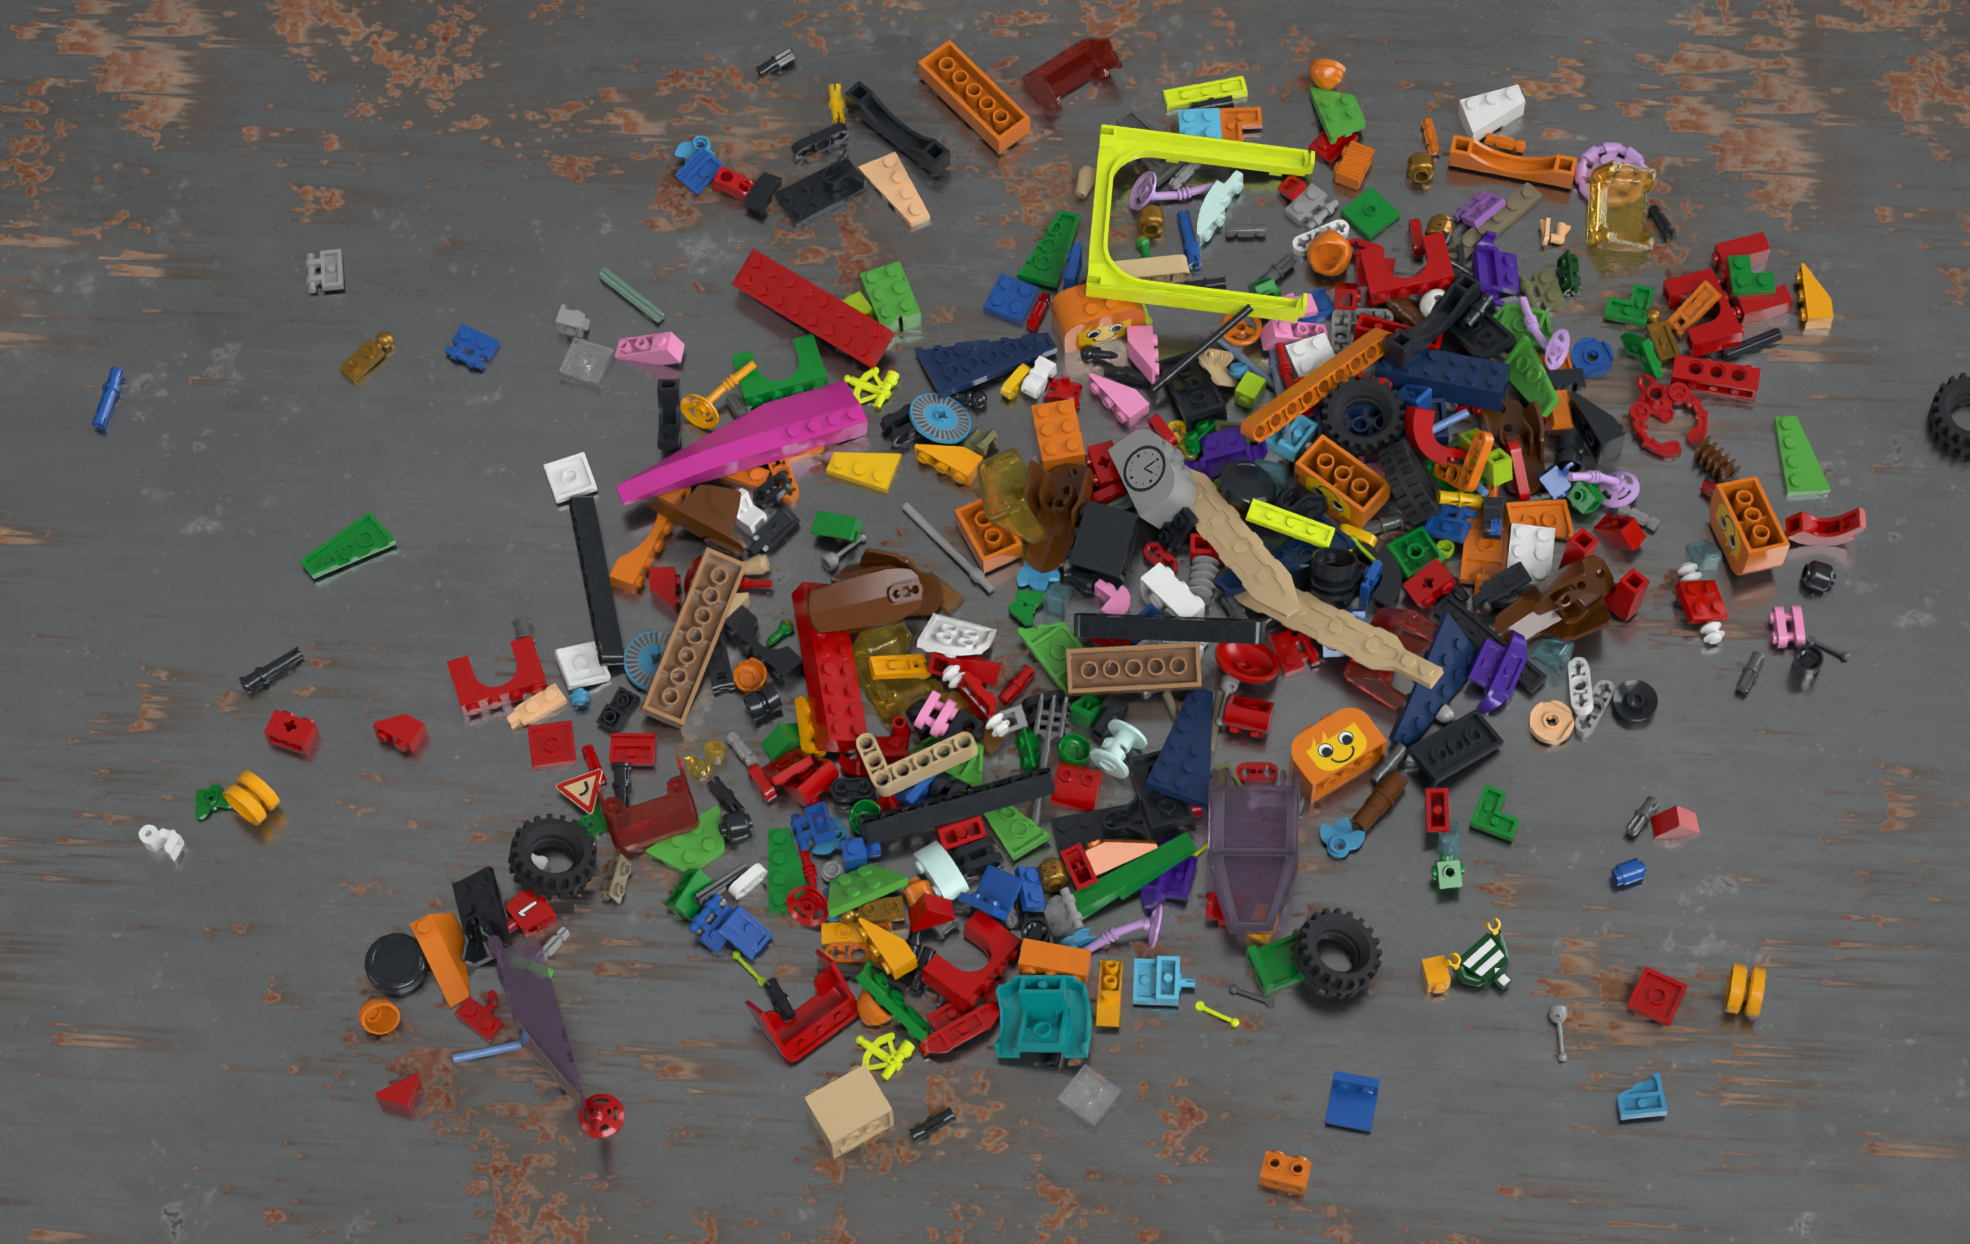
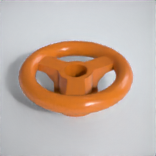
M1226 314L1221 320L1220 327L1234 315ZM1250 317L1255 322L1256 330L1248 327L1243 319L1227 332L1223 338L1235 346H1247L1254 343L1262 332L1260 318Z

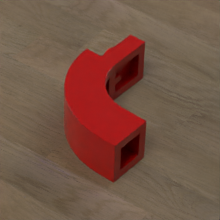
M1406 406L1404 419L1406 436L1410 445L1419 455L1442 465H1446V460L1458 462L1459 458H1466L1468 450L1440 445L1436 441L1433 434L1435 411L1422 407Z
M1860 507L1831 518L1814 517L1803 511L1785 518L1786 538L1804 545H1838L1855 540L1854 534L1866 530L1865 510Z

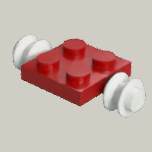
M1686 562L1677 571V574L1683 577L1674 587L1689 624L1704 623V626L1700 629L1701 634H1706L1703 639L1704 642L1716 644L1725 635L1724 631L1718 630L1721 627L1720 622H1726L1729 619V615L1715 580L1698 581L1702 576L1700 572H1696L1698 565Z
M959 665L948 666L943 672L942 680L950 682L948 685L950 689L960 688L959 694L969 703L968 708L979 720L984 722L987 730L993 729V737H1001L1009 730L1010 721H1003L1002 713L995 714L997 704L995 696L991 692L986 691L977 676H973L969 671L959 673Z

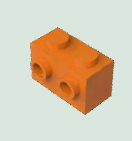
M1278 1150L1266 1151L1259 1176V1184L1304 1195L1312 1162L1302 1156H1286Z

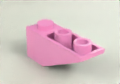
M1271 319L1262 328L1260 335L1263 350L1267 351L1276 350L1277 343L1282 342L1285 347V345L1324 332L1329 341L1325 324L1298 321L1289 322Z
M1153 325L1127 326L1128 357L1150 383L1154 384L1155 376L1159 375V363H1155V361H1158V348L1154 347H1158L1157 334H1153Z
M672 332L622 338L618 341L615 358L659 365L681 363L685 344Z
M1093 373L1089 374L1088 387L1090 391L1102 399V403L1107 409L1111 408L1120 423H1125L1128 428H1131L1149 415V403L1136 389Z

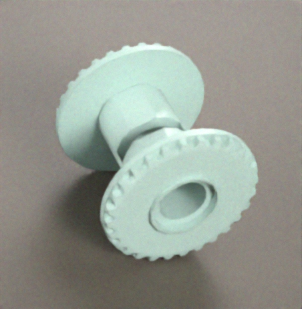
M1114 719L1108 723V729L1114 737H1107L1102 744V749H1092L1089 756L1093 763L1107 774L1117 778H1125L1129 774L1127 766L1123 763L1126 757L1125 753L1127 754L1131 748L1145 749L1147 740L1134 726L1122 720Z

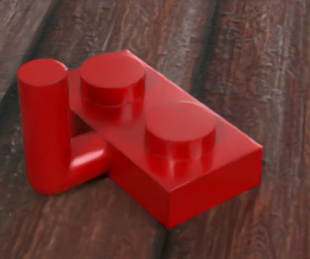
M494 990L488 991L489 1002L485 1007L469 996L454 1012L456 1017L488 1042L504 1027V1023L492 1014L493 1010L499 1005V1000Z

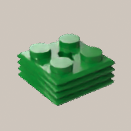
M1423 526L1386 544V549L1397 560L1401 575L1405 581H1408L1434 559L1438 558L1443 563L1445 561V557Z

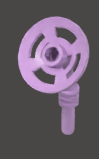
M1147 171L1135 182L1130 193L1129 205L1134 210H1140L1151 200L1179 199L1181 201L1182 198L1185 200L1187 197L1191 198L1193 195L1209 192L1213 182L1191 188L1186 186V189L1182 187L1181 190L1178 188L1177 191L1156 192V174L1152 171ZM1137 198L1141 201L1139 205H1137Z
M1523 296L1519 298V303L1525 317L1524 323L1527 331L1531 332L1545 351L1546 367L1549 370H1557L1563 364L1569 350V332L1565 329H1559L1547 341L1539 330L1536 316L1532 314L1527 297ZM1560 334L1562 336V341L1558 339V336Z
M1588 470L1587 472H1569L1567 475L1569 481L1599 483L1598 486L1601 493L1607 490L1608 494L1611 495L1610 500L1605 499L1602 502L1604 506L1609 508H1621L1630 504L1636 499L1640 490L1638 479L1633 474L1625 471H1617L1607 475L1599 470ZM1623 477H1629L1632 480L1633 484H1627V481ZM1629 491L1631 492L1627 497L1621 500L1618 499L1625 496Z
M1159 904L1150 918L1145 917V919L1116 928L1111 927L1110 930H1106V933L1103 932L1101 937L1081 949L1091 950L1092 953L1105 944H1111V941L1114 942L1115 938L1118 940L1119 936L1143 928V931H1147L1150 949H1154L1159 934L1163 905Z

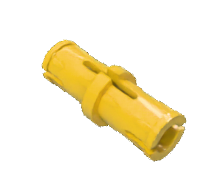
M834 84L828 86L832 123H838V118L840 123H845L843 110L845 102L842 99L841 85L836 84V89L834 90Z
M1438 490L1436 497L1437 504H1450L1459 508L1462 506L1480 508L1483 500L1480 494L1464 493L1462 490H1457V492Z

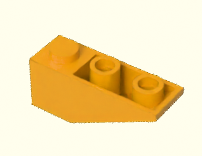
M1801 263L1799 271L1795 274L1796 284L1800 286L1798 302L1802 303L1800 320L1804 321L1805 329L1831 328L1834 318L1832 300L1805 263Z
M915 444L914 446L915 457L921 463L930 464L939 473L948 474L960 484L964 483L970 486L983 468V457L966 447Z
M861 917L858 918L860 926L857 929L863 940L867 939L871 944L869 946L870 951L875 958L879 956L882 960L880 964L887 975L891 974L894 980L918 967L916 956L904 939Z
M1100 960L1096 1026L1119 1027L1123 961Z

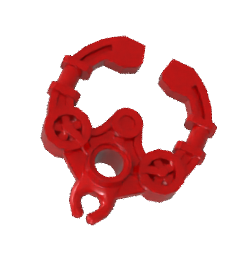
M1646 373L1643 374V378L1649 380L1650 384L1644 386L1642 385V377H1637V387L1641 393L1638 401L1631 405L1628 417L1632 423L1634 435H1638L1642 442L1641 446L1662 457L1673 458L1681 454L1682 449L1677 440H1669L1661 444L1654 437L1649 438L1645 432L1648 430L1645 423L1650 415L1656 417L1663 424L1670 423L1674 417L1672 404L1678 406L1684 403L1688 409L1693 408L1697 414L1694 417L1695 421H1697V427L1689 431L1686 441L1692 447L1700 444L1707 433V416L1709 413L1707 410L1704 411L1700 404L1701 400L1689 391L1688 386L1681 382H1675L1671 386L1657 384L1655 379ZM1650 394L1657 395L1659 399H1653Z

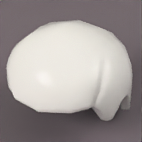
M1436 288L1423 295L1420 301V311L1425 318L1446 294L1445 290Z

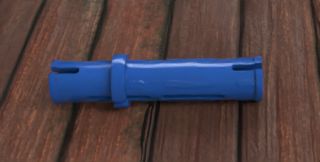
M1181 210L1177 213V218L1184 243L1183 252L1187 256L1189 268L1193 269L1194 264L1195 269L1202 266L1198 252L1200 247L1195 239L1190 212L1185 210L1186 215H1184V210Z
M111 367L108 379L103 384V393L91 423L98 429L105 428L116 395L119 394V385L124 375V371L120 368Z

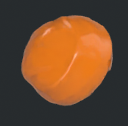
M1327 230L1318 234L1309 243L1307 248V259L1313 270L1325 276L1341 274L1346 270L1352 258V248L1349 242L1335 230Z

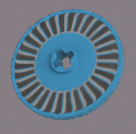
M938 393L922 394L913 400L909 408L910 421L915 429L932 441L943 444L958 443L965 439L970 432L971 419L968 412L959 402L951 397L941 399Z
M660 630L647 631L633 638L626 647L623 663L624 670L631 682L637 687L648 691L658 663L656 665L653 664V660L661 658L671 633Z

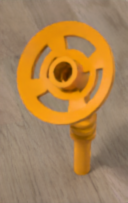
M751 360L735 374H730V378L726 377V381L722 380V384L706 398L696 394L684 396L680 402V407L687 420L699 428H714L718 424L719 415L712 403L727 390L730 391L731 387L734 388L735 384L738 385V381L757 367L755 362ZM689 408H693V411L695 415L698 416V418L691 413ZM711 417H713V419H714V420L709 421V422L705 421V420H709Z

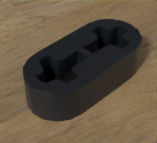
M782 474L774 475L754 491L753 501L762 508L770 507L790 491L792 486L791 480ZM782 481V487L778 488L780 486L779 482ZM763 494H766V495H765V500L762 501V499H763L762 495H763Z

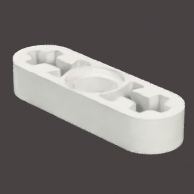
M1338 219L1296 236L1292 244L1293 253L1300 257L1307 256L1309 239L1312 241L1316 235L1327 230L1336 231V228L1343 230L1340 234L1347 238L1349 234L1348 223ZM1301 243L1302 245L1306 246L1305 248H1302L1301 246L1298 247V244Z
M1576 657L1568 664L1571 705L1577 715L1585 716L1593 710L1590 668L1584 658ZM1581 666V675H1578L1576 671L1578 669L1577 667ZM1579 683L1586 684V687L1582 690L1575 689V686ZM1580 698H1583V699H1584V702H1585V703H1584V706H1582V707H1580V706H1581V700H1580Z

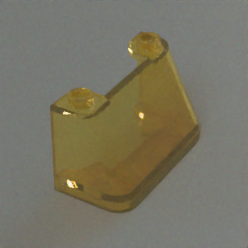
M1612 160L1593 170L1589 186L1588 248L1600 251L1648 253L1653 250L1654 238L1650 232H1644L1646 193L1652 191L1657 184L1656 169Z
M1012 447L981 461L977 466V475L984 513L989 522L1029 543H1037L1046 539L1045 528L1039 524L1029 508L1026 498L1023 497L1028 467L1016 448Z
M904 622L861 631L852 645L858 681L884 723L893 722L896 716H906V710L913 703L929 698L933 690L940 694L944 692L941 683L936 679H929L927 682L925 679L921 680L919 678L872 679L868 665L870 656L910 655L908 648L912 641V634Z

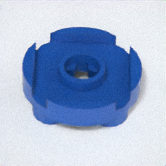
M1593 337L1583 338L1576 342L1571 351V362L1573 369L1583 368L1585 380L1602 377L1611 370L1614 354L1608 343L1603 340L1600 342ZM1588 355L1596 356L1597 358L1595 361H1589Z

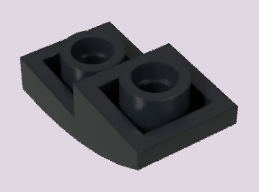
M764 172L752 186L743 202V206L762 212L772 202V194L782 186V178Z
M1182 507L1172 522H1164L1156 536V540L1166 553L1171 552L1184 540L1197 523V517L1189 507Z
M620 686L610 704L606 703L596 723L616 733L629 717L640 697Z

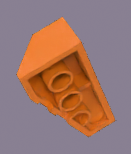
M429 914L410 923L412 933L417 939L450 1009L463 1003L469 996L471 997L467 963H464L461 959L465 946L464 933L455 914Z

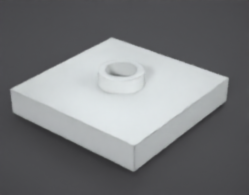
M584 452L543 465L557 504L570 500V497L583 496L598 491Z
M595 641L554 651L568 690L610 681L611 676L607 666L599 665Z

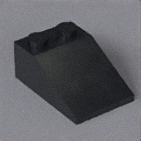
M1572 392L1569 405L1573 426L1580 437L1583 438L1584 444L1596 464L1599 465L1620 456L1626 435L1623 425L1618 424L1615 417L1576 392Z

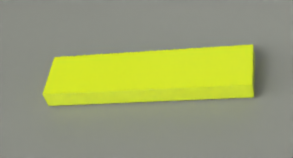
M1244 76L1163 90L1167 111L1191 107V102L1209 100V97L1215 99L1232 95V98L1236 99L1248 96Z
M1254 498L1245 519L1321 548H1329L1336 529Z

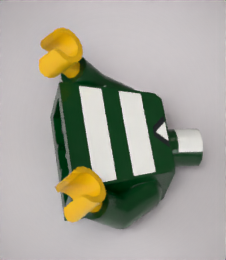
M1492 917L1494 922L1492 928L1489 922H1484V928L1491 931V934L1487 932L1462 956H1459L1457 953H1449L1453 962L1449 959H1444V965L1446 967H1453L1452 971L1463 984L1486 989L1495 982L1504 990L1512 981L1504 973L1508 969L1510 956L1506 941L1499 930L1501 923L1499 919Z

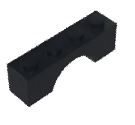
M743 605L725 620V635L731 641L735 640L740 644L739 647L745 654H751L755 659L761 661L776 682L780 681L786 686L804 670L802 658L789 646L780 649H770L757 641L758 619Z

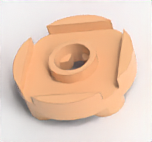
M1556 700L1546 703L1541 702L1531 711L1529 730L1539 741L1556 746L1571 735L1574 719L1570 708L1564 703ZM1552 718H1554L1556 720V725L1549 726L1546 720H1552Z

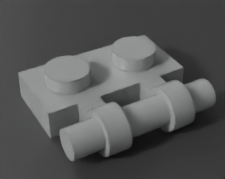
M1311 183L1285 208L1284 214L1298 225H1301L1306 220L1308 223L1305 225V228L1310 231L1318 228L1323 223L1322 220L1325 217L1331 216L1339 203L1336 199H1332L1329 203L1325 202L1328 194ZM1317 209L1321 210L1317 215H1313Z
M341 249L320 251V258L315 259L313 253L306 255L305 269L307 270V277L305 281L309 293H316V286L318 284H322L323 291L344 289ZM317 268H321V274L316 275L315 270Z
M1068 887L1060 890L1061 895H1055L1046 902V909L1043 911L1056 944H1059L1067 936H1073L1079 929L1084 928L1082 914L1078 912L1075 905L1076 899L1070 893Z

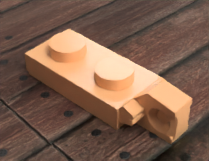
M554 683L514 708V712L506 717L507 722L512 729L522 723L524 726L528 724L531 726L565 705L567 699Z

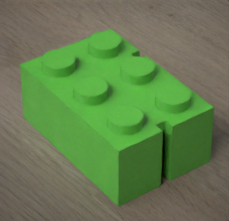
M900 261L860 273L861 288L866 300L873 308L874 320L895 333L900 332L899 317L902 319L903 331L921 325V312L908 280H906Z

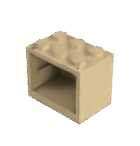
M865 1064L860 1067L855 1066L851 1068L846 1075L840 1078H832L826 1086L820 1089H812L804 1097L807 1114L833 1158L894 1126L893 1110Z

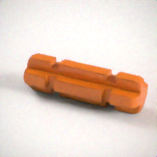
M1427 117L1421 121L1425 142L1428 146V154L1437 156L1441 150L1432 118Z
M1487 133L1486 145L1493 146L1495 144L1496 147L1507 150L1515 149L1516 152L1521 153L1525 150L1526 141L1518 139V141H1515V138L1502 135L1497 137L1493 133Z

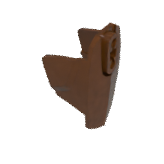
M1506 398L1501 408L1504 411L1502 414L1494 410L1482 409L1480 418L1482 431L1489 432L1494 437L1491 451L1501 448L1506 452L1505 442L1514 439L1519 441L1530 495H1532L1542 487L1536 477L1545 470V427L1537 401L1531 402L1524 409L1519 401ZM1505 426H1507V429H1510L1511 432H1505ZM1512 480L1505 482L1504 484L1508 491L1515 493Z
M700 484L678 507L662 498L650 500L646 505L677 525L704 539L707 544L731 556L739 557L747 546L742 540L732 535L741 500V492L738 490Z
M867 548L861 556L860 563L848 564L839 572L871 565H891L894 568L911 569L919 576V582L923 587V601L920 608L908 616L932 615L944 600L942 584L937 575L919 571L909 560L902 558L896 553ZM914 588L908 589V592L914 593Z

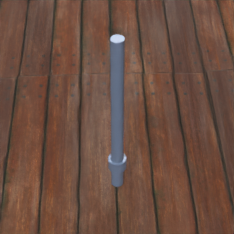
M1223 337L1217 341L1224 349L1233 354L1234 360L1237 359L1240 362L1247 363L1250 371L1266 379V384L1275 391L1273 378L1243 354V350L1239 346L1228 343ZM1312 413L1307 418L1313 420L1315 418V414Z
M1273 349L1269 351L1270 361L1268 365L1269 371L1273 376L1277 397L1284 392L1278 369L1279 359L1277 351ZM1288 423L1281 428L1285 440H1289L1292 437L1290 424Z

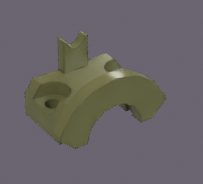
M975 427L964 439L962 447H966L984 458L989 444L992 447L994 445L996 447L999 446L996 441L998 434L994 429L983 433L979 428Z

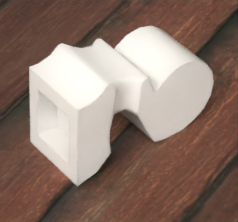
M1039 355L1037 360H1035L1034 368L1030 369L1029 375L1023 381L1021 392L1038 399L1046 389L1047 378H1053L1057 374L1056 364Z
M145 825L139 831V838L147 850L156 852L164 846L167 855L173 862L176 861L185 844L182 837L174 829L166 830L162 828L158 831L154 825Z

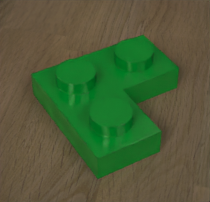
M1750 255L1728 256L1727 263L1732 297L1775 295L1776 287L1773 272L1752 273Z
M1634 284L1630 301L1609 297L1603 319L1645 328L1648 319L1646 311L1651 306L1655 288Z
M1628 332L1620 336L1627 355L1639 358L1644 373L1652 376L1654 379H1659L1663 376L1662 364L1656 357L1653 350L1654 345L1649 338Z
M1485 785L1469 826L1512 842L1520 819L1500 812L1507 792Z

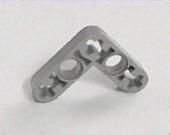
M1376 308L1334 310L1331 320V347L1334 354H1338L1339 347L1345 349L1351 344V329L1355 330L1358 321L1357 317L1360 313L1378 318L1386 317V320L1393 321V313L1388 309ZM1340 315L1344 318L1343 326H1339ZM1337 333H1344L1347 338L1338 340L1335 335Z

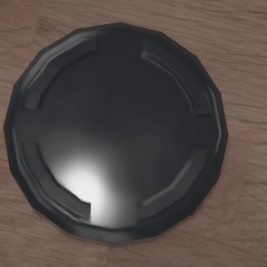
M1246 460L1230 461L1225 464L1218 476V487L1223 496L1232 505L1241 510L1249 511L1253 498L1271 504L1276 495V485L1270 474L1254 462Z
M391 933L380 937L370 946L365 956L364 967L369 981L377 990L386 994L400 995L412 991L422 982L427 973L428 962L416 938L405 933Z

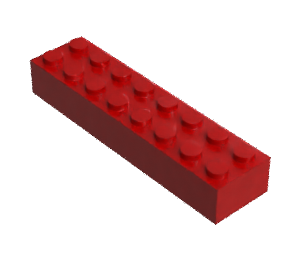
M754 248L731 284L873 370L896 334L886 326Z
M803 581L791 593L817 750L857 754L859 751L856 746V740L861 734L867 733L851 636L849 633L841 631L817 633L809 620L807 611L809 592L831 584Z

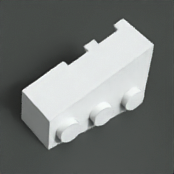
M1517 84L1459 100L1458 116L1467 137L1479 141L1487 133H1492L1501 126L1503 128L1519 118L1524 113L1525 99Z

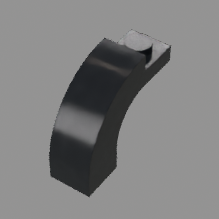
M658 379L659 429L657 446L658 449H678L681 445L682 437L680 379Z
M1359 541L1376 560L1383 563L1381 583L1371 595L1370 606L1389 616L1396 607L1400 597L1402 583L1400 566L1391 552L1383 546L1376 552L1372 546ZM1357 546L1354 548L1353 553L1356 554L1358 561L1366 566L1373 564Z

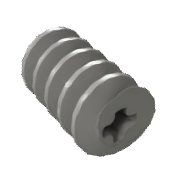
M1196 556L1191 562L1192 566L1187 586L1194 596H1199L1205 605H1209L1211 603L1209 597L1213 595L1211 590L1214 588V583L1212 582L1216 579L1214 574L1218 573V569L1215 566H1218L1219 562L1210 556Z

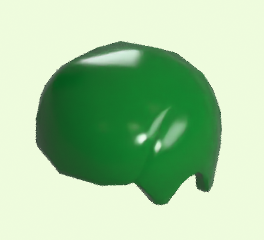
M1066 734L1058 743V756L1063 762L1082 765L1090 757L1091 744L1079 734Z
M863 799L856 802L850 809L848 816L851 829L861 835L858 820L880 813L881 807L873 800Z

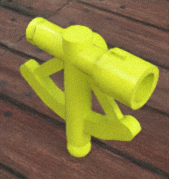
M878 367L865 372L860 379L850 375L844 376L843 380L845 383L855 386L853 394L859 403L862 404L876 399L872 406L880 410L885 399L890 398V389L897 385L900 377L895 371L889 370L882 382L878 376ZM874 376L878 386L868 383V379ZM862 389L873 393V395L860 399Z
M892 1032L878 1037L874 1042L865 1039L862 1035H858L856 1043L861 1044L866 1049L862 1058V1065L865 1064L868 1070L885 1068L880 1076L888 1081L895 1070L899 1071L902 1068L904 1058L910 1057L915 1049L911 1042L904 1039L896 1051L892 1041L895 1039V1034ZM888 1042L891 1055L881 1049L880 1046ZM873 1054L885 1062L869 1065Z

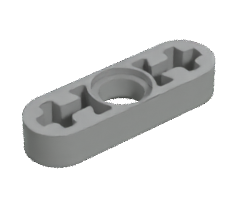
M1600 680L1595 685L1592 691L1593 704L1599 705L1601 711L1598 713L1590 712L1585 716L1578 715L1574 725V731L1578 736L1589 737L1594 732L1613 699L1615 686L1611 681ZM1608 688V692L1604 694L1603 699H1600L1601 690ZM1588 717L1590 719L1588 727L1582 729L1581 725L1585 723Z

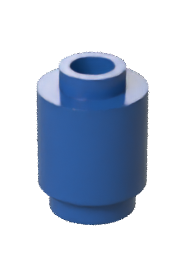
M1637 858L1617 864L1615 868L1611 869L1612 878L1617 886H1626L1643 880L1644 874L1647 873L1645 864Z

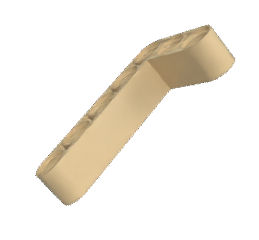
M961 732L893 764L887 765L883 753L872 734H861L856 740V746L872 783L879 795L883 797L891 796L970 760L978 752L973 736L968 732ZM970 743L968 747L962 748L964 744ZM872 744L870 748L864 749L867 745ZM949 753L948 756L941 757L943 754ZM929 762L928 765L921 767L923 763ZM875 763H880L877 767H872ZM909 771L905 776H900L903 772ZM883 781H888L887 784L880 785Z

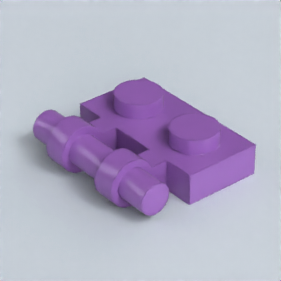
M1481 191L1479 194H1474L1466 205H1461L1457 208V212L1452 217L1457 222L1462 219L1463 223L1477 229L1505 206L1506 202L1504 197L1492 192L1487 194L1485 191Z

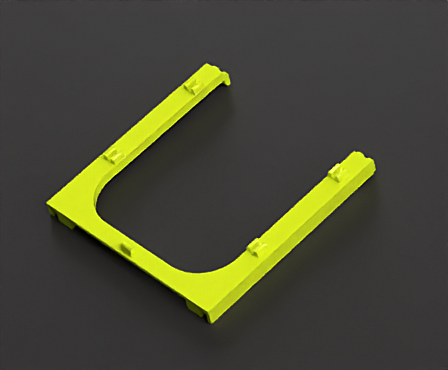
M1101 124L1085 296L1232 315L1237 314L1249 304L1254 311L1248 317L1297 322L1298 317L1305 316L1308 293H1303V296L1301 295L1300 298L1293 299L1149 281L1133 277L1122 271L1111 259L1108 251V232L1113 178L1116 172L1130 161L1140 158L1166 159V162L1171 163L1184 161L1264 171L1274 176L1292 174L1305 177V174L1313 172L1315 151L1308 153V150Z

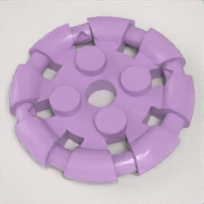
M1604 142L1600 146L1596 147L1593 145L1579 156L1574 180L1575 184L1579 185L1578 190L1590 202L1599 203L1602 207L1620 208L1624 204L1628 203L1630 205L1636 202L1645 193L1644 188L1648 186L1650 178L1649 168L1644 164L1645 159L1635 149L1631 147L1626 148L1622 146V143ZM1618 154L1624 155V160L1617 157ZM1637 167L1638 170L1632 171V168ZM1613 173L1617 178L1609 179L1606 174ZM1622 192L1624 196L1620 197L1617 193Z

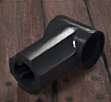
M1109 694L1105 698L1099 714L1090 725L1089 731L1096 738L1105 740L1110 733L1108 723L1114 719L1123 720L1129 710V705Z

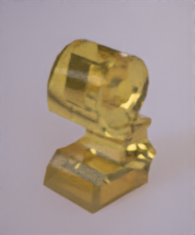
M716 739L705 743V759L703 761L698 760L695 755L684 757L685 767L698 781L707 779L709 774L715 770L714 765H720L726 760V746L721 740Z

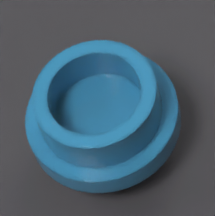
M1237 362L1232 363L1228 371L1229 375H1232L1233 378L1242 379L1247 371L1250 372L1247 363Z
M584 688L572 690V694L568 696V699L572 702V705H582L589 702L590 692L585 691Z

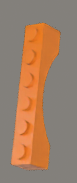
M1453 135L1448 165L1572 189L1578 158L1559 154L1545 157L1515 156L1494 150L1474 138Z
M691 487L658 495L657 497L678 507L690 495ZM659 513L657 514L653 529L647 538L638 547L628 554L619 557L609 575L611 586L635 595L637 589L641 588L644 584L647 570L653 567L654 557L657 552L661 551L664 537L666 534L669 535L672 530L673 523L671 520Z

